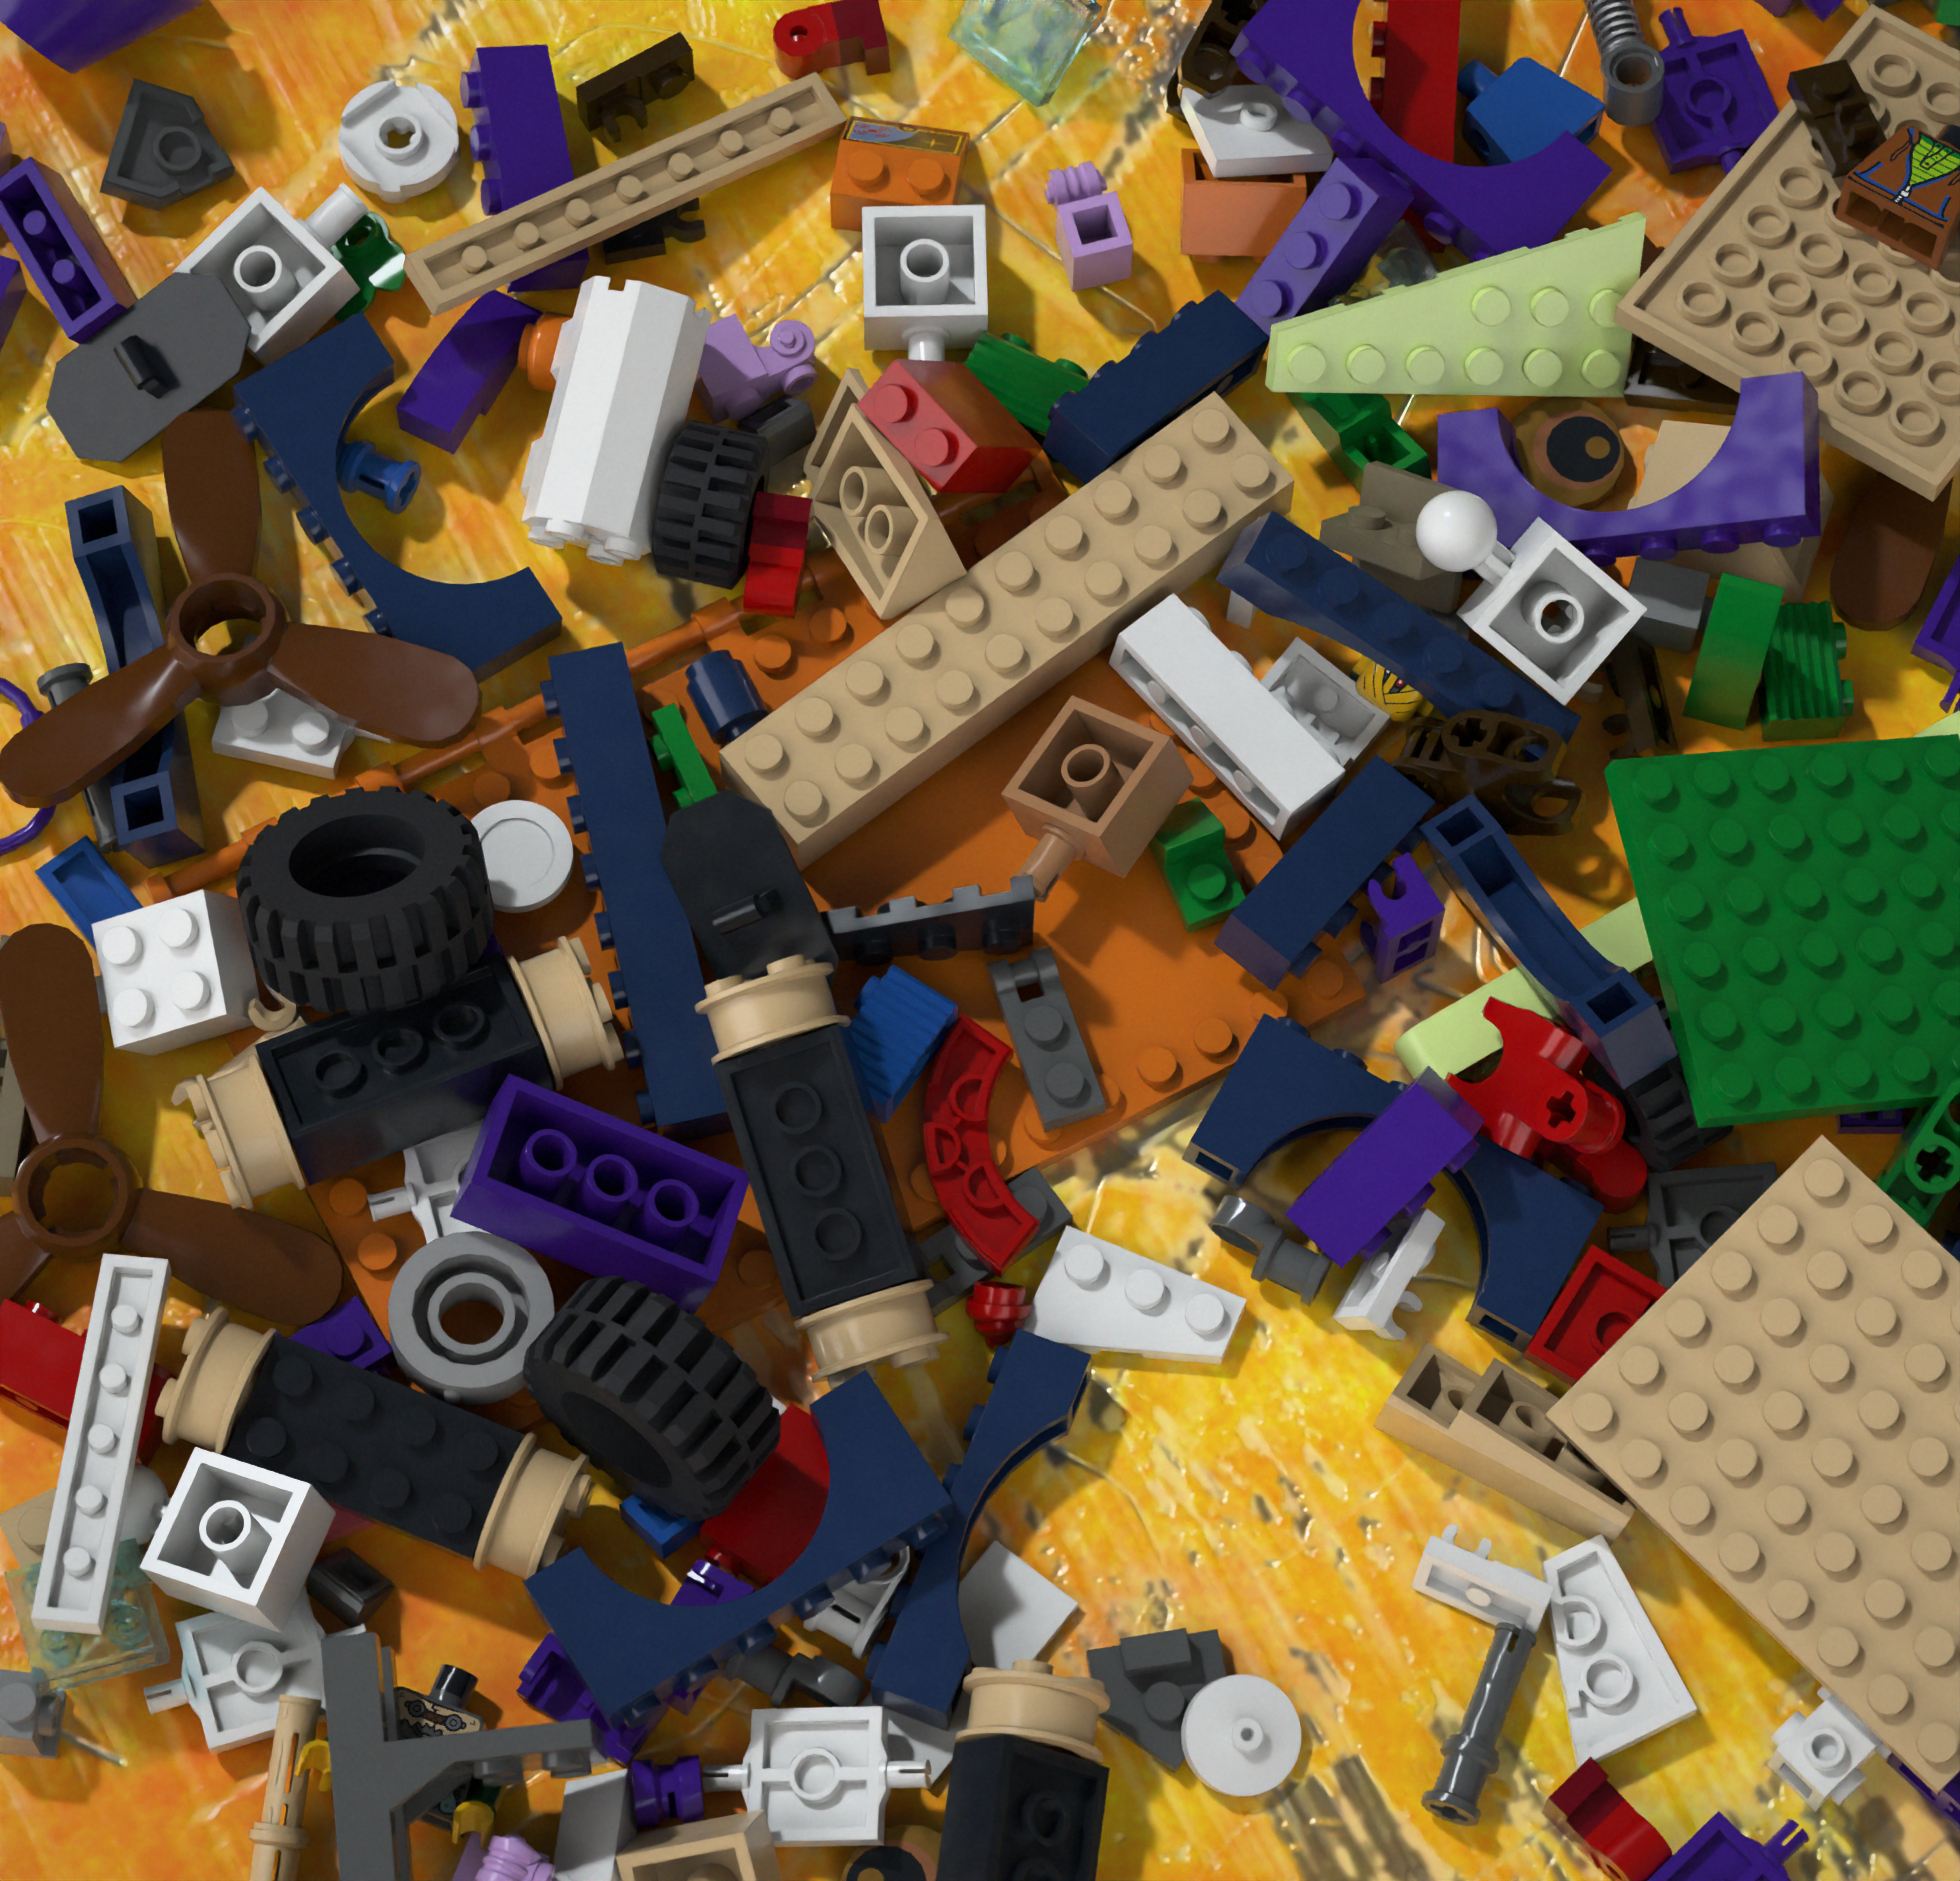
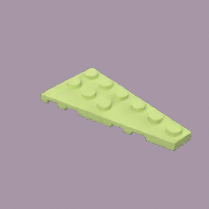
M1638 211L1619 217L1616 223L1594 230L1583 228L1564 234V239L1532 249L1524 246L1435 274L1436 278L1409 287L1402 284L1382 290V295L1348 306L1340 303L1272 324L1265 386L1272 392L1624 398L1623 391L1628 373L1632 333L1613 323L1616 306L1639 280L1647 217Z

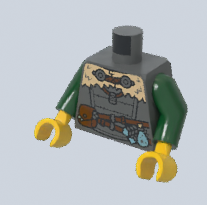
M442 1664L429 1696L403 1686H398L402 1740L489 1730L485 1719L465 1711L477 1685L478 1678L458 1667ZM328 1736L323 1740L310 1741L304 1745L295 1770L297 1777H301L302 1773L307 1769L322 1771L323 1774L318 1789L322 1792H328L332 1789ZM473 1777L421 1816L418 1821L451 1833L454 1844H458L459 1837L463 1838L466 1832H478L481 1834L480 1848L487 1850L493 1836L494 1821L506 1794L507 1786H483V1779Z

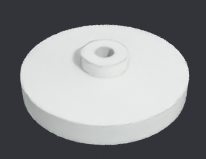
M510 800L485 808L471 820L478 831L479 840L482 843L495 910L509 913L532 911L548 904L561 893L568 883L573 870L574 853L570 834L565 824L555 813L534 802Z
M1231 1675L1207 1684L1193 1697L1183 1717L1181 1743L1189 1767L1206 1786L1224 1795L1236 1797L1252 1796L1274 1788L1291 1772L1300 1752L1301 1726L1292 1702L1276 1685L1266 1679L1253 1675Z

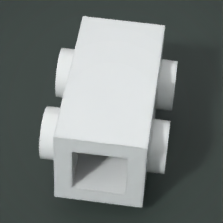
M1824 1686L1816 1693L1824 1702L1808 1718L1798 1710L1771 1737V1740L1778 1747L1767 1763L1815 1812L1829 1798L1840 1806L1867 1778L1859 1768L1875 1752L1884 1760L1893 1753Z

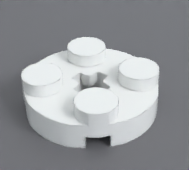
M396 80L375 83L356 94L346 105L341 116L342 125L338 133V144L341 161L346 172L360 187L378 194L383 201L392 204L402 203L410 196H417L433 189L450 174L460 159L458 125L454 110L438 91L428 85L415 82L416 88L407 85L396 86ZM395 130L398 134L403 135L410 131L414 135L409 139L410 145L401 149H393L387 146L389 144L387 133Z

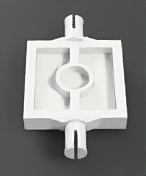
M247 634L242 649L248 647L258 636ZM276 688L270 695L249 705L220 706V716L211 743L213 753L335 780L343 753L353 743L356 736L387 742L388 744H392L394 740L344 724Z
M484 1119L404 1149L403 1154L406 1161L405 1186L367 1195L373 1221L377 1222L380 1219L412 1211L413 1217L424 1231L427 1244L434 1239L457 1232L479 1231L489 1233L450 1217Z
M305 1585L282 1633L216 1611L177 1622L175 1625L183 1651L182 1678L151 1687H143L149 1712L151 1715H154V1713L189 1703L201 1720L211 1755L274 1737L280 1694L322 1700L321 1707H319L317 1724L325 1722L327 1717L320 1638L367 1633L365 1624L362 1623L359 1626L326 1635L323 1628L314 1618Z
M883 1706L752 1709L751 1742L743 1758V1764H705L703 1774L708 1778L702 1777L705 1793L742 1791L748 1808L747 1812L764 1809L774 1847L884 1845L885 1805L891 1794V1788H930L931 1778L928 1775H932L929 1759H924L923 1761H892L887 1748L889 1712Z

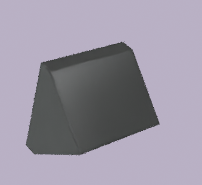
M786 394L757 410L752 415L740 420L739 424L736 425L739 431L767 438L771 456L770 467L812 443L817 434L813 412L809 404Z
M343 1547L314 1564L309 1572L307 1593L350 1628L359 1626L362 1623L366 1624L395 1588L390 1580L348 1547Z

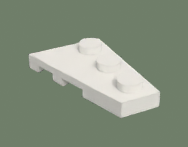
M1066 1225L1032 1301L1030 1316L1026 1319L1021 1330L1085 1353L1098 1354L1099 1350L1139 1353L1142 1358L1221 1364L1244 1312L1247 1299Z
M1602 1533L1544 1561L1541 1567L1543 1582L1555 1587L1548 1605V1613L1576 1770L1590 1757L1598 1763L1694 1715L1697 1710L1696 1704Z

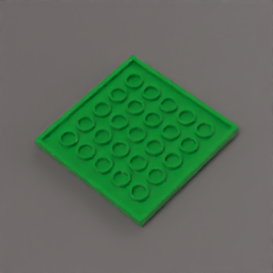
M1951 734L1615 759L1610 762L1604 769V775L1698 1128L1932 1106L1948 1083L1960 1076L1959 735ZM1960 1092L1952 1099L1950 1104L1960 1103Z

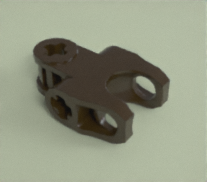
M1212 0L1164 91L1163 102L1166 113L1188 124L1180 106L1181 100L1177 92L1178 84L1199 93L1207 100L1220 96L1226 91L1239 68L1236 58L1229 51L1241 30L1268 0Z
M1468 709L1457 713L1447 722L1430 716L1413 718L1405 731V745L1399 757L1393 759L1390 764L1432 798L1435 804L1453 806L1468 795L1473 794L1500 824L1505 833L1515 836L1537 835L1554 837L1575 830L1587 803L1583 791L1573 781L1556 776L1560 763L1568 751L1564 739L1548 726L1526 721L1505 713ZM1533 744H1542L1548 747L1544 757L1534 762H1529L1523 753V749L1526 746ZM1539 798H1562L1568 801L1564 810L1553 816H1541L1533 811L1534 804Z

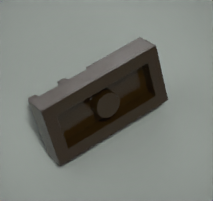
M678 32L576 87L579 118L589 132L602 126L605 137L616 144L621 141L620 128L615 122L618 117L623 115L631 116L636 120L638 126L644 129L648 126L646 105L659 98L666 100L675 97L687 87L689 82L695 80L693 49L682 33Z
M1846 59L1790 72L1787 90L1833 178L1848 175L1851 170L1887 140L1869 106V101Z
M1636 340L1623 396L1627 406L1736 415L1740 393L1647 341Z
M1629 631L1610 652L1612 662L1606 666L1610 686L1617 697L1624 699L1627 715L1618 713L1609 716L1602 722L1603 729L1614 736L1625 731L1629 732L1627 743L1623 747L1609 752L1610 759L1680 755L1655 648Z

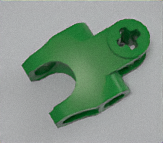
M1960 1076L1948 1083L1932 1106L1919 1107L1897 1140L1894 1153L1884 1168L1872 1180L1924 1230L1930 1224L1939 1203L1947 1191L1960 1180V1122L1954 1121L1949 1112L1950 1102L1960 1092ZM1922 1150L1930 1153L1934 1152L1936 1157L1939 1158V1164L1934 1170L1930 1171L1926 1167L1921 1169L1923 1166L1917 1163L1918 1154Z

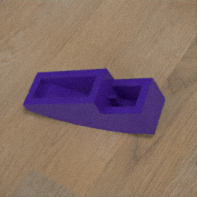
M495 289L483 294L456 322L436 347L396 406L400 429L454 455L479 413L484 416L487 415L517 366L519 346L527 323L535 324L544 313Z

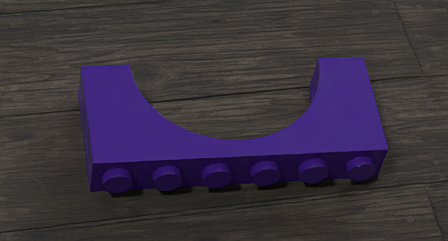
M1268 0L1241 30L1229 51L1236 58V63L1240 70L1252 81L1259 84L1266 83L1283 98L1285 108L1294 118L1305 124L1312 123L1329 138L1332 149L1340 157L1373 158L1415 197L1408 207L1423 219V225L1428 233L1443 244L1454 245L1470 259L1469 264L1524 246L1532 249L1551 243L1613 170L1567 129L1554 142L1532 156L1499 166L1471 167L1438 160L1410 146L1382 121L1368 101L1360 84L1355 68L1352 39L1354 20L1360 0Z
M1803 371L1742 378L1740 397L1733 424L1722 446L1708 465L1679 490L1654 503L1635 509L1616 512L1586 511L1561 504L1538 491L1531 485L1523 470L1516 445L1515 428L1498 408L1438 414V482L1472 493L1484 500L1491 508L1497 522L1496 540L1508 550L1513 547L1539 516L1598 567L1612 565L1616 562V558L1638 555L1648 560H1668L1676 557L1678 551L1702 549L1708 553L1725 554L1738 550L1740 544L1763 542L1772 547H1790L1799 544L1801 538L1821 536L1818 392ZM1472 569L1463 571L1462 578L1484 580Z

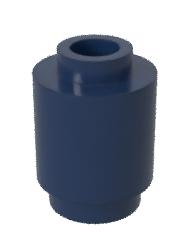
M718 650L696 660L687 668L685 676L689 684L686 691L713 743L718 745L729 744L769 715V711L743 662L734 659L729 650Z

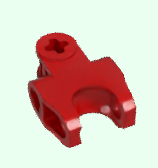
M1490 996L1482 1013L1483 1017L1494 1024L1500 1031L1503 1039V1056L1498 1068L1489 1078L1480 1083H1474L1469 1079H1462L1450 1072L1447 1073L1445 1081L1485 1119L1478 1131L1507 1150L1528 1159L1532 1157L1543 1137L1559 1144H1568L1575 1150L1590 1156L1604 1155L1612 1150L1620 1141L1624 1132L1626 1114L1622 1103L1614 1095L1579 1073L1591 1051L1567 1025L1541 1016L1532 1010L1518 1008Z

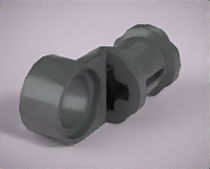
M1225 1195L1209 1223L1210 1230L1227 1243L1258 1257L1251 1273V1279L1259 1283L1264 1279H1268L1300 1295V1302L1310 1307L1328 1276L1333 1260L1325 1252L1318 1254L1285 1238V1230L1275 1226L1274 1219L1260 1207L1242 1198Z
M771 1643L757 1653L747 1657L741 1651L727 1659L721 1677L728 1681L738 1678L771 1697L770 1704L776 1708L784 1706L794 1689L826 1707H854L866 1686L862 1680L850 1671L826 1658L815 1655L811 1659L800 1652L792 1656Z

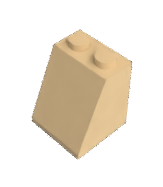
M1662 420L1655 443H1651L1645 453V474L1638 495L1630 499L1627 510L1639 508L1663 499L1694 479L1716 455L1725 441L1731 426ZM1820 470L1821 536L1801 538V542L1797 545L1772 547L1763 542L1740 544L1738 550L1725 554L1708 553L1702 549L1678 551L1677 556L1672 559L1655 561L1709 573V578L1720 581L1723 572L1783 587L1785 589L1782 601L1789 603L1801 602L1835 497Z

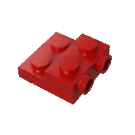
M1591 1245L1530 1342L1523 1358L1573 1387L1669 1289L1596 1246Z

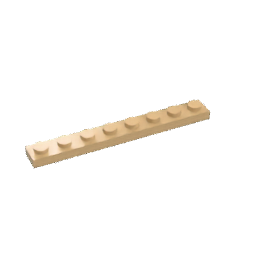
M814 72L406 255L402 267L435 317L843 131L848 119L817 72Z

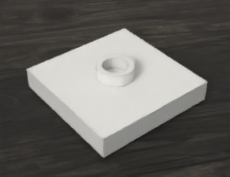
M1267 84L1228 86L1226 91L1220 96L1210 100L1189 88H1183L1181 109L1213 177L1325 172L1330 168L1333 152L1324 133L1312 123L1305 124L1294 118L1285 108L1283 98Z

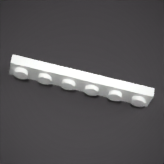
M103 1253L31 1614V1620L35 1629L102 1635L172 1272L168 1259Z

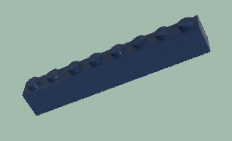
M623 642L548 657L551 680L540 682V689L547 719L559 717L564 737L553 740L560 775L563 777L573 774L577 795L566 797L574 835L586 832L591 853L580 855L587 891L589 893L600 890L605 911L594 913L601 951L614 949L618 970L607 972L615 1010L628 1008L632 1029L621 1032L629 1070L641 1067L646 1089L635 1091L643 1129L655 1127L657 1135L679 1144L733 1132L734 1130L711 1061L719 1053L708 1016L699 1015L695 1010V1005L706 999L707 995L690 922L659 859L667 826Z

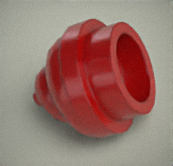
M998 1281L974 1282L973 1296L966 1298L965 1312L970 1319L974 1320L975 1330L985 1337L986 1344L990 1349L996 1350L1000 1345L1006 1344L1011 1339L1012 1333H1015L1018 1328L1021 1329L1026 1319L1030 1316L1031 1303L1025 1301V1286Z

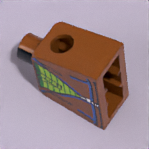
M1946 125L1936 137L1914 126H1903L1844 178L1835 218L1938 271L1960 227V127Z

